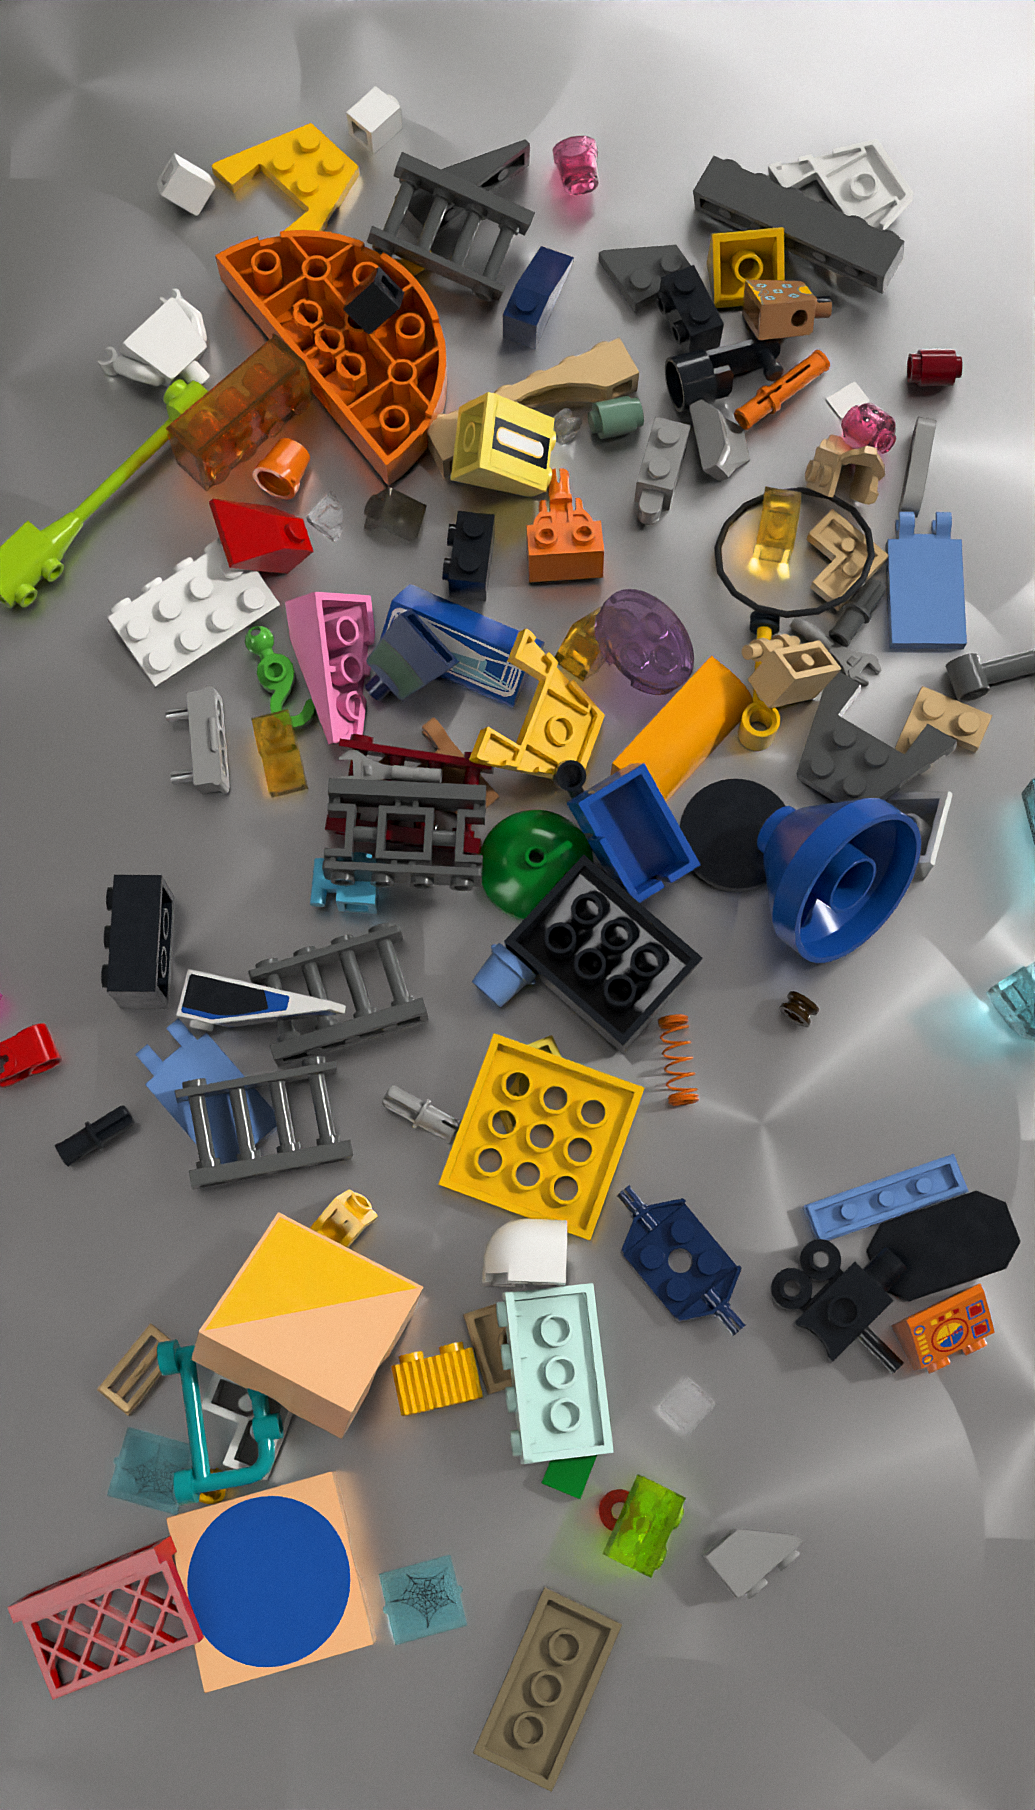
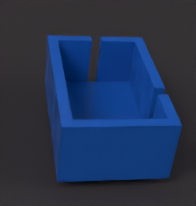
M631 763L566 802L582 832L593 834L587 841L606 874L639 903L663 889L665 886L662 882L672 883L701 865L645 763Z

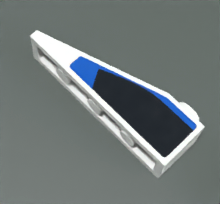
M188 969L177 1016L190 1018L189 1027L212 1032L214 1024L230 1028L344 1014L346 1006L324 999Z

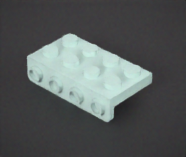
M593 1283L504 1292L502 1294L503 1302H496L498 1327H506L508 1343L501 1344V1359L503 1370H511L512 1387H505L508 1413L515 1412L517 1430H510L513 1456H520L521 1464H532L534 1462L614 1453Z

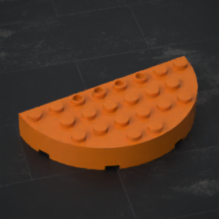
M281 231L280 236L259 240L257 236L235 244L215 255L222 282L387 485L390 486L404 475L428 447L427 431L433 420L437 418V415L443 414L448 384L446 345L439 317L428 294L417 279L384 252L380 254L365 247V243L361 240L326 231ZM380 267L405 294L400 309L373 333L367 334L343 310L348 294L376 268Z

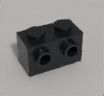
M692 265L661 277L659 293L656 294L657 304L661 313L666 316L671 326L672 335L676 343L680 344L683 352L688 353L699 349L707 351L720 347L724 323L695 266Z
M458 511L456 524H449L447 546L453 548L451 558H444L442 580L449 582L450 598L486 601L495 539L494 514Z

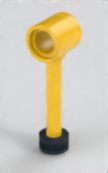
M753 611L750 614L749 630L757 635L756 639L767 638L771 640L772 635L777 634L780 630V617ZM755 661V670L762 663L761 661ZM753 688V703L748 705L743 712L738 727V738L747 749L761 751L767 749L773 743L780 725V715L775 707L769 709L758 698L756 690ZM761 722L767 727V730L757 731L752 728L750 723Z

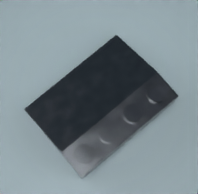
M585 855L575 863L504 940L505 947L518 957L543 984L621 1053L648 1026L703 959V957Z

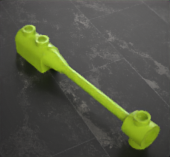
M181 379L173 382L163 397L169 419L73 512L67 513L41 531L27 520L0 546L1 603L9 609H12L17 603L23 608L29 606L37 597L38 592L34 586L43 578L52 582L61 575L64 565L60 561L64 558L65 552L83 527V523L178 430L193 433L198 427L203 431H208L214 426L218 419V414L215 412L218 405L213 396L201 384L194 380L187 384Z

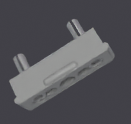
M207 685L206 689L186 692V707L166 710V719L169 723L189 719L192 769L171 772L170 777H172L171 782L173 785L194 782V786L202 794L218 791L227 794L230 790L223 701L212 685Z

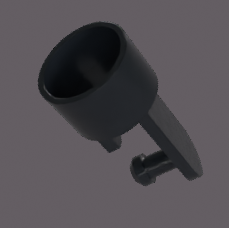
M753 338L707 351L699 349L668 357L665 361V380L675 409L678 412L690 410L689 406L701 399L708 404H713L717 399L728 397L732 392L734 375L763 368V375L766 380L776 381L780 379L784 373L781 363L776 362L781 351L780 344L777 339L758 340Z

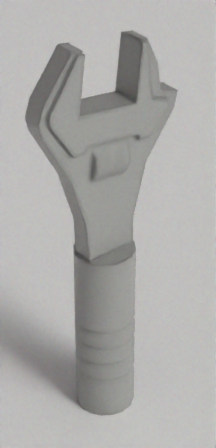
M795 617L789 627L811 642L820 640L841 666L844 675L861 685H869V681L860 674L867 665L877 674L882 671L875 655L856 652L841 646L803 617Z
M354 749L338 757V760H353V776H339V778L442 782V769L384 765L371 760Z

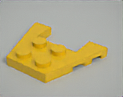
M312 123L226 157L211 165L213 174L233 193L237 192L257 174L263 172L306 212L284 231H325L331 215L335 209H339L360 175L359 166Z
M526 628L518 632L507 661L537 679L539 683L517 741L515 743L490 727H486L480 730L469 760L477 764L553 779L554 769L564 760L577 761L586 769L605 715L574 680L569 681L557 668L558 661L550 652L545 654L534 642L536 636Z

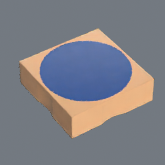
M336 1471L166 1518L169 1534L177 1550L174 1557L178 1574L204 1636L200 1642L194 1644L204 1693L373 1645L376 1642L363 1582L355 1567L351 1551L350 1528Z

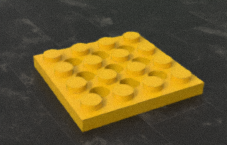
M494 1033L438 1185L530 1219L567 1220L568 1233L590 1241L644 1087ZM521 1073L529 1079V1089L522 1096H513L506 1088L507 1080L513 1074ZM552 1087H560L567 1094V1103L559 1110L549 1109L544 1103V1095ZM588 1101H598L604 1106L605 1116L601 1122L590 1124L583 1119L581 1110ZM500 1111H509L516 1119L515 1128L508 1134H499L493 1128V1118ZM537 1125H547L553 1131V1141L546 1148L535 1147L530 1140V1133ZM577 1138L587 1140L592 1148L590 1157L583 1162H576L568 1155L569 1144ZM486 1149H495L501 1154L502 1164L495 1172H485L479 1165V1156ZM523 1163H533L540 1171L539 1180L533 1186H523L517 1180V1169ZM563 1176H569L577 1182L578 1192L571 1200H561L554 1192L556 1181Z

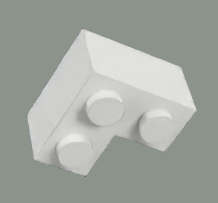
M214 1372L201 1403L202 1409L239 1423L223 1465L233 1469L249 1467L257 1461L258 1445L253 1434L252 1419L254 1416L248 1390ZM268 1396L270 1413H280L285 1436L293 1413ZM284 1436L281 1439L274 1440L275 1459L282 1444V1441L284 1439ZM270 1472L262 1480H267Z

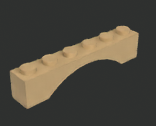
M619 337L610 342L602 341L593 346L590 351L579 356H568L558 365L545 371L537 370L531 373L525 380L514 385H503L494 393L531 409L564 401L596 403L627 396L637 391L639 371ZM459 409L449 414H438L427 431V448L443 477L451 475Z

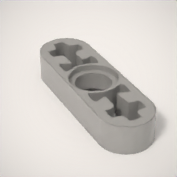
M917 417L911 439L898 514L899 512H914L915 518L918 517L937 421L934 419Z

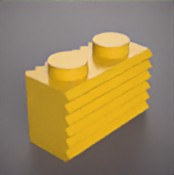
M463 1342L440 1346V1355L424 1358L423 1351L398 1356L400 1364L393 1365L391 1368L401 1416H409L482 1399L483 1393L473 1348L464 1349Z

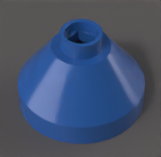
M864 798L808 806L797 810L791 806H785L776 810L763 824L757 839L758 849L764 853V870L776 935L804 959L813 963H826L837 960L865 943L880 929L897 908L914 877L921 852V835L915 821L880 798Z

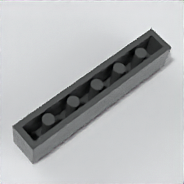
M713 155L693 190L696 210L742 231L783 227L784 250L881 294L884 293L903 259L905 241L900 239L893 231L879 230L868 225L859 216H848L841 213L828 202L812 200L806 197L800 190L794 187L786 188L774 183L770 177L763 173L754 174L745 170L736 161L731 159L723 160Z

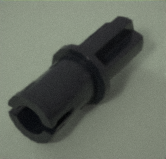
M124 1105L119 1106L92 1124L89 1121L85 1122V1128L64 1141L55 1144V1148L63 1162L69 1167L72 1163L96 1148L104 1149V1143L132 1127L134 1119Z

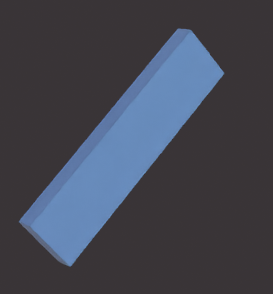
M954 1154L804 1205L802 1208L814 1240L824 1239L831 1241L957 1197L969 1191Z

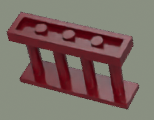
M351 734L350 740L340 738L339 747L345 752L354 749L365 756H387L390 758V766H404L405 761L427 764V768L430 769L448 767L465 770L463 784L479 785L481 773H494V767L471 762L469 758L472 752H464V757L374 744L373 737L360 734ZM350 760L348 776H353V760ZM356 807V826L377 827L378 816H376L375 822L360 820L361 813H358V807ZM327 814L325 830L329 834L345 836L346 818H329ZM387 820L386 843L424 848L425 822H414V826L411 828L398 826L399 821ZM465 824L464 854L480 855L482 841L480 838H474L475 831L471 830L472 824ZM433 846V850L455 853L454 846Z

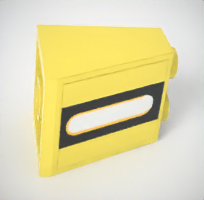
M487 392L460 406L451 480L526 497H534L546 492L552 478V469L549 467L551 452L556 443V432L553 431L555 418L491 392Z

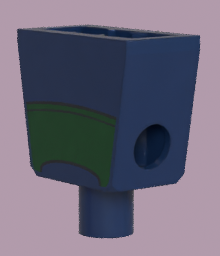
M410 608L396 617L368 656L366 662L376 674L365 684V688L377 701H381L391 691L400 700H403L456 666L459 661Z

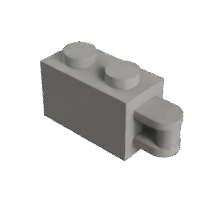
M659 417L654 418L639 471L634 502L639 503L638 518L643 524H655L659 520L662 509L670 510L688 444L691 425Z

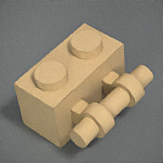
M780 634L773 636L771 640L767 638L754 639L750 644L744 645L741 651L744 659L762 662L748 678V681L756 690L758 698L769 709L816 698L841 670L820 640L800 644L797 636Z

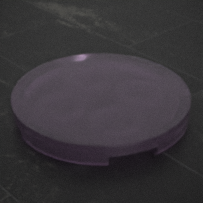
M623 589L615 592L603 603L600 612L595 618L597 643L608 665L614 664L631 681L630 686L647 694L666 695L678 689L689 679L694 667L692 642L681 620L664 602L641 590Z

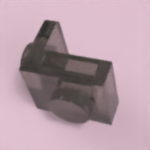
M388 487L376 495L373 494L367 501L364 509V514L367 515L364 528L372 531L380 526L411 542L418 537L427 505Z

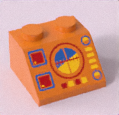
M981 1284L955 1293L891 1325L913 1370L926 1367L929 1374L949 1365L951 1362L948 1356L961 1349L966 1356L985 1347L987 1343L984 1338L995 1333L985 1292Z

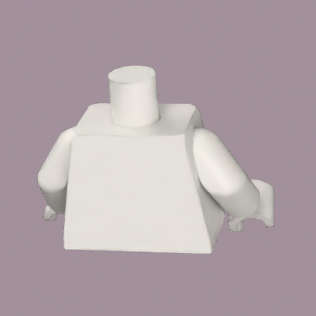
M175 288L171 291L173 297H170L168 300L160 297L162 306L123 342L120 353L123 356H119L116 350L109 346L105 351L111 359L107 362L98 359L97 362L107 375L120 374L132 380L154 386L163 385L168 388L180 377L188 384L194 380L203 386L211 376L197 362L207 348V334L201 312L182 299L179 289Z

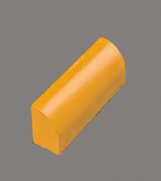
M711 655L612 762L610 775L631 763H645L664 800L667 802L738 725L745 708L753 703L750 692L734 673Z

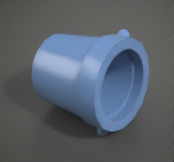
M501 943L491 945L492 954L476 974L472 983L501 1008L523 987L529 984L534 985L536 983V975Z

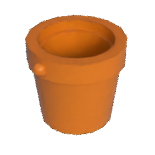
M281 438L266 457L259 461L252 472L253 478L270 495L284 500L292 499L300 488V481L310 461V455L298 442L289 438Z

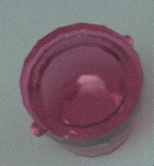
M573 136L558 142L553 147L552 154L564 191L569 195L578 196L595 190L599 184L598 147L595 139L589 136Z

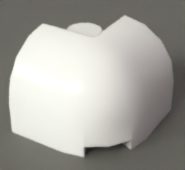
M526 1218L509 1221L496 1229L486 1245L483 1257L482 1285L485 1287L523 1288V1285L565 1286L567 1220Z

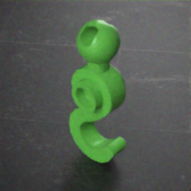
M264 626L252 627L246 633L244 642L249 652L259 655L261 659L257 667V676L261 686L270 693H274L270 702V709L274 720L278 725L289 730H298L306 727L311 723L316 712L312 699L306 700L302 712L296 716H289L282 710L283 704L291 693L295 681L293 663L288 657L273 652L274 636L268 628ZM254 630L260 631L256 636L251 635Z

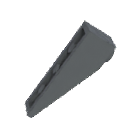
M524 139L441 170L493 193L529 166L530 143ZM420 188L419 190H414L402 220L403 225L417 239L420 237L434 202L432 194ZM453 203L448 205L436 235L466 213V209Z

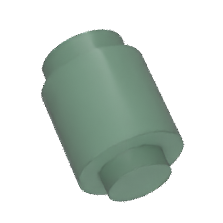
M623 396L593 403L592 411L588 412V423L593 434L597 433L600 439L635 432L637 427L644 425V414L640 400L637 397L630 399L629 396Z

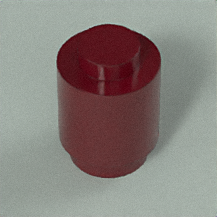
M919 349L917 353H909L907 360L908 383H916L918 387L953 386L955 379L961 378L962 357L956 356L955 349Z

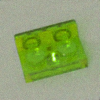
M637 1474L602 1554L652 1578L654 1571L659 1569L665 1560L667 1553L666 1543L672 1530H675L682 1521L684 1515L683 1504L686 1497Z

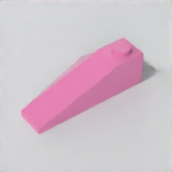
M312 592L285 601L290 641L328 744H339L340 738L350 740L351 734L363 735L367 703L363 695L364 679L370 677L371 670L366 660L368 647L374 644L375 638L371 595Z

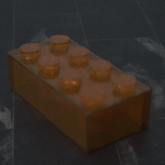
M275 334L166 427L177 464L206 492L214 485L223 483L233 468L240 462L251 459L262 443L268 438L276 437L282 431L284 424L295 415H301L308 409L313 397L306 362Z

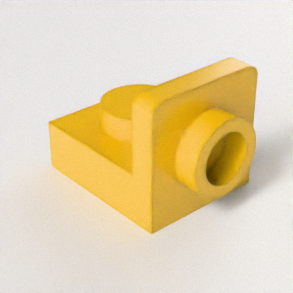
M348 1189L333 1199L310 1229L348 1248L364 1228L374 1222L378 1215L371 1209L370 1202L363 1195Z

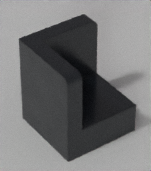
M378 267L348 294L343 310L367 334H371L400 309L405 292Z

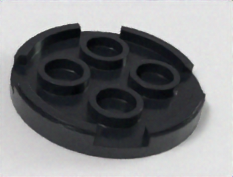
M746 779L720 780L709 784L697 792L684 809L679 825L701 864L693 870L694 873L707 883L713 885L714 888L727 892H746L765 886L767 882L763 863L764 853L758 849L757 839L763 824L776 810L785 807L783 801L767 787Z

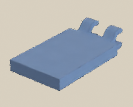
M899 512V520H895L896 539H888L885 544V552L889 555L886 561L889 649H964L967 644L962 539H951V512L935 513L936 520H932L931 523L932 534H914V512Z
M178 1018L166 1029L181 1047L164 1061L158 1057L148 1044L135 1055L154 1076L145 1085L196 1144L189 1101L177 1103L175 1090L183 1089L182 1082L193 1079L206 1078L207 1084L243 1078L245 1076L207 1032L197 1040ZM254 1088L245 1090L256 1148L276 1131L277 1127L274 1110ZM228 1093L206 1097L215 1157L220 1158L221 1164L236 1162V1155L240 1154L230 1095Z

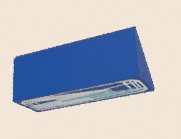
M409 584L392 599L380 640L396 617L412 608L459 661L456 666L442 674L441 677L514 708L529 677V674L507 661L517 634L520 631L412 584ZM536 638L534 642L542 650L545 642Z

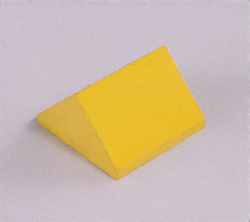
M783 227L711 234L707 269L712 301L716 308L743 306L745 280L785 281Z

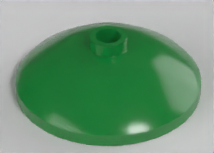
M546 810L517 812L494 826L482 844L480 855H483L482 887L487 897L499 910L515 919L523 921L583 855L593 862L591 847L582 831L562 815ZM533 853H540L544 859L540 863H533L530 861L529 856Z

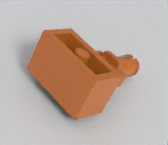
M556 468L552 469V478L548 486L549 512H547L546 500H541L538 506L539 514L534 519L533 525H526L529 582L603 578L604 544L601 520L593 521L592 517L583 509L581 498H575V510H573L569 472L566 469L559 468L560 478L558 483Z

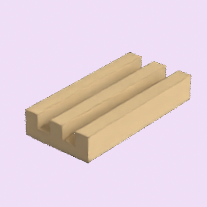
M150 1323L98 1387L97 1391L126 1415L131 1416L163 1375L160 1372L159 1365L128 1403L123 1399L157 1358L158 1343L171 1339ZM152 1337H154L158 1342L115 1394L111 1388Z

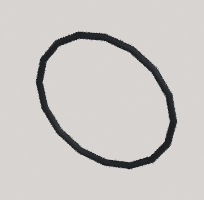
M804 487L771 490L743 503L723 523L714 547L717 574L730 594L756 612L784 618L819 615L846 602L866 582L875 557L871 528L854 506L835 495L834 497H828ZM804 494L828 499L852 514L865 532L868 556L860 578L842 596L817 608L785 611L758 605L738 592L723 570L721 548L729 527L748 508L772 497Z

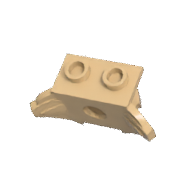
M831 434L828 439L821 441L819 447L816 448L814 459L810 460L805 472L806 487L828 497H834L842 465L855 464L856 470L851 482L849 498L870 505L876 502L879 495L877 491L878 481L885 476V464L878 454L877 448L864 446L859 449H853L841 436Z

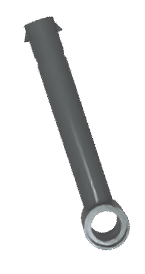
M1035 649L982 663L976 653L965 654L951 660L945 667L957 700L959 702H968L978 699L990 691L989 684L1034 673Z

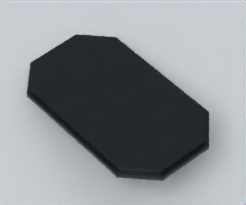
M976 1190L881 1223L866 1252L871 1261L886 1247L899 1258L908 1271L887 1293L910 1302L1007 1269L1021 1240L1006 1202Z

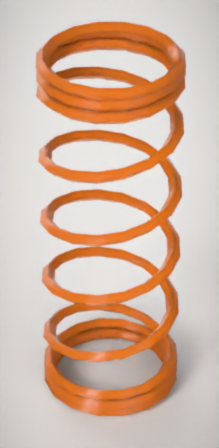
M685 1014L667 1015L658 1019V1027L670 1029L664 1032L660 1039L663 1042L674 1044L665 1048L662 1051V1055L669 1059H676V1061L667 1064L664 1067V1071L669 1074L680 1075L666 1083L669 1089L682 1091L668 1096V1104L673 1106L687 1105L699 1101L698 1094H686L697 1091V1088L669 1086V1083L677 1079L696 1074L695 1072L681 1073L667 1070V1067L694 1058L665 1055V1052L669 1049L691 1044V1041H669L663 1039V1036L670 1032L690 1027L689 1025L677 1026L688 1023L689 1017Z

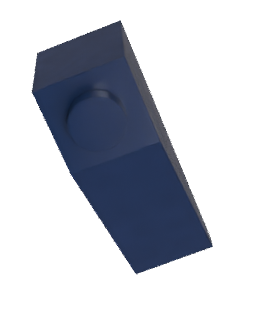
M543 246L539 248L515 285L504 310L503 338L534 349L537 348L573 265L574 257Z

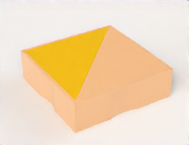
M278 1212L199 1330L191 1360L244 1388L252 1389L271 1397L291 1413L342 1439L367 1396L378 1367L389 1357L412 1317L423 1286Z

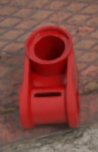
M45 1023L27 1027L15 1036L0 1042V1060L3 1059L5 1061V1071L0 1073V1087H10L30 1076L43 1073L62 1061V1057Z

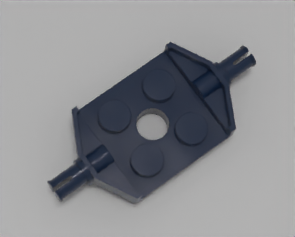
M630 1185L624 1191L622 1190L617 1197L632 1213L631 1218L633 1221L620 1251L621 1254L677 1322L712 1315L714 1318H719L732 1336L738 1333L746 1324L742 1322L730 1307L729 1301L742 1267L740 1265L737 1266L688 1208L684 1198L648 1205L647 1203L644 1204ZM682 1250L689 1255L691 1265L688 1271L678 1273L670 1268L668 1257L671 1252Z

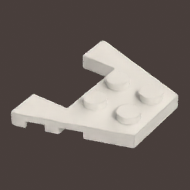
M878 139L835 148L832 153L813 157L810 154L798 157L796 162L782 165L780 161L768 166V173L773 181L786 188L794 187L800 189L808 183L817 180L837 211L848 216H859L868 225L879 230H886L913 201V191ZM833 272V273L835 274V276L837 277V279L843 277V276H841V275H839V274Z

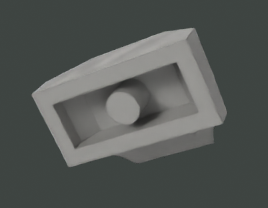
M701 399L689 407L704 472L721 482L730 478L735 469L750 461L744 429L726 419L718 409Z

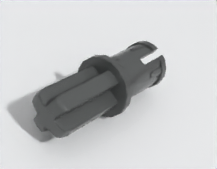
M876 578L868 579L853 601H848L845 604V612L829 631V637L841 646L848 647L864 623L870 622L872 618L871 612L886 593V586Z

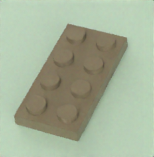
M544 1587L473 1753L552 1792L622 1624Z

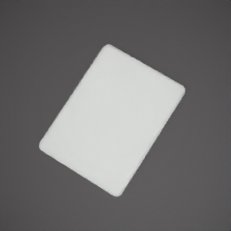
M855 381L826 399L840 418L846 417L870 402L869 398Z

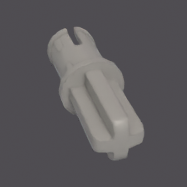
M392 1085L383 1098V1106L413 1122L412 1127L417 1128V1126H420L444 1139L447 1143L451 1141L461 1120L455 1119L430 1105L431 1100L427 1099L424 1102L396 1085Z

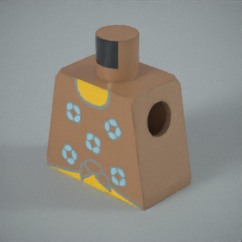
M745 280L742 316L758 340L810 335L813 332L814 319L830 318L832 301L830 296H814L804 282Z

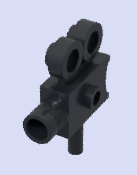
M824 1239L809 1242L800 1253L799 1264L801 1270L796 1268L783 1269L772 1280L771 1296L774 1302L786 1310L800 1309L803 1314L793 1325L796 1328L807 1329L821 1341L827 1352L826 1359L830 1363L857 1338L894 1374L904 1362L868 1326L894 1301L886 1292L908 1269L897 1256L884 1247L863 1269L854 1262L843 1272L840 1269V1252L833 1243ZM818 1252L826 1254L828 1257L827 1266H816L813 1262L814 1254ZM811 1280L817 1282L828 1280L829 1282L811 1298ZM788 1281L796 1282L800 1288L799 1294L796 1296L787 1295L784 1291L785 1283Z

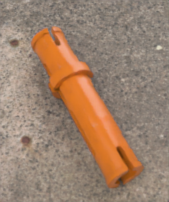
M815 350L813 354L790 369L770 386L764 385L759 388L755 397L735 410L734 417L737 423L743 429L749 430L751 426L767 414H775L780 410L783 402L803 389L823 372L829 370L830 362L827 356L822 351Z

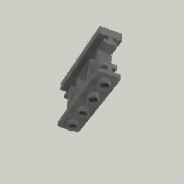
M329 778L328 815L329 818H346L344 849L324 848L322 870L325 879L331 880V883L340 886L354 885L355 881L370 882L372 886L381 888L393 887L394 883H408L410 887L422 890L432 889L434 885H450L449 888L455 891H471L473 887L482 886L483 855H465L464 839L465 824L485 825L486 785ZM356 807L379 808L377 827L356 826ZM434 810L457 811L456 831L434 830ZM387 820L425 822L423 852L385 851ZM355 842L376 843V863L353 862ZM433 846H454L455 867L432 866Z

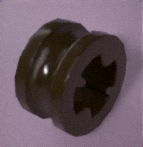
M790 991L787 995L789 1001L781 1004L779 1007L780 1011L794 1023L803 1027H809L812 1022L810 1016L817 1015L819 1012L818 1006L806 996Z

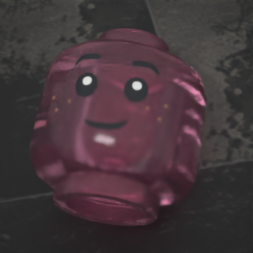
M871 402L853 406L842 420L843 441L853 449L870 446L877 448L878 454H885L895 444V419Z

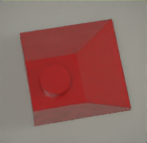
M214 498L209 501L229 568L288 574L314 552L302 518L267 505Z

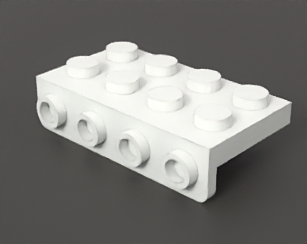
M220 538L208 544L204 548L206 554L193 561L189 557L173 568L175 574L162 581L158 577L146 584L141 589L144 594L132 602L129 597L125 598L110 609L112 615L108 617V623L115 629L155 688L280 606L258 571L229 568Z

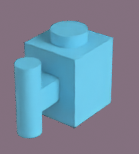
M354 852L353 862L376 863V859L368 853ZM324 858L314 859L310 898L311 906L325 907L327 893H336L338 911L377 914L379 887L372 886L370 882L355 881V884L350 886L335 885L331 883V880H327L324 877L322 870Z

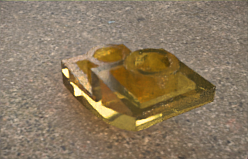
M286 709L251 718L257 749L262 758L270 796L274 798L309 789L289 710Z

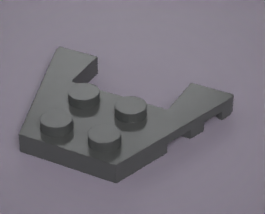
M839 672L823 690L796 773L797 779L834 802L864 798L886 800L899 791L900 786L917 774L920 776L931 768V764L943 755L948 756L957 747V740L927 724L905 754L899 752L842 718L862 690L860 683Z

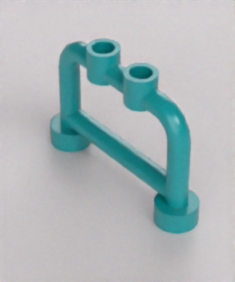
M175 1339L158 1343L157 1359L163 1376L179 1373L181 1376L192 1468L175 1471L174 1473L175 1497L178 1505L183 1506L198 1503L200 1493L249 1485L262 1480L270 1472L275 1461L274 1440L283 1438L284 1428L280 1413H270L268 1396L247 1388L252 1401L254 1416L252 1428L258 1445L257 1461L249 1467L211 1473L196 1362L191 1360L195 1345L180 1347L178 1340Z

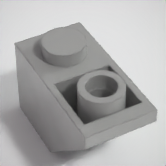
M733 1528L707 1550L702 1557L736 1598L740 1599L745 1594L750 1599L767 1585L768 1582L764 1577L777 1566L782 1571L796 1560L800 1555L796 1548L803 1541L798 1535Z

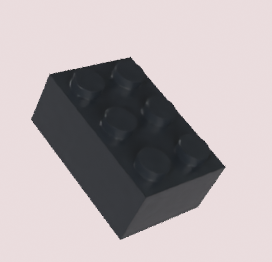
M114 875L113 887H108L106 892V907L108 911H111V925H106L104 928V947L109 949L108 964H103L102 988H107V993L121 1009H168L174 895L162 875Z

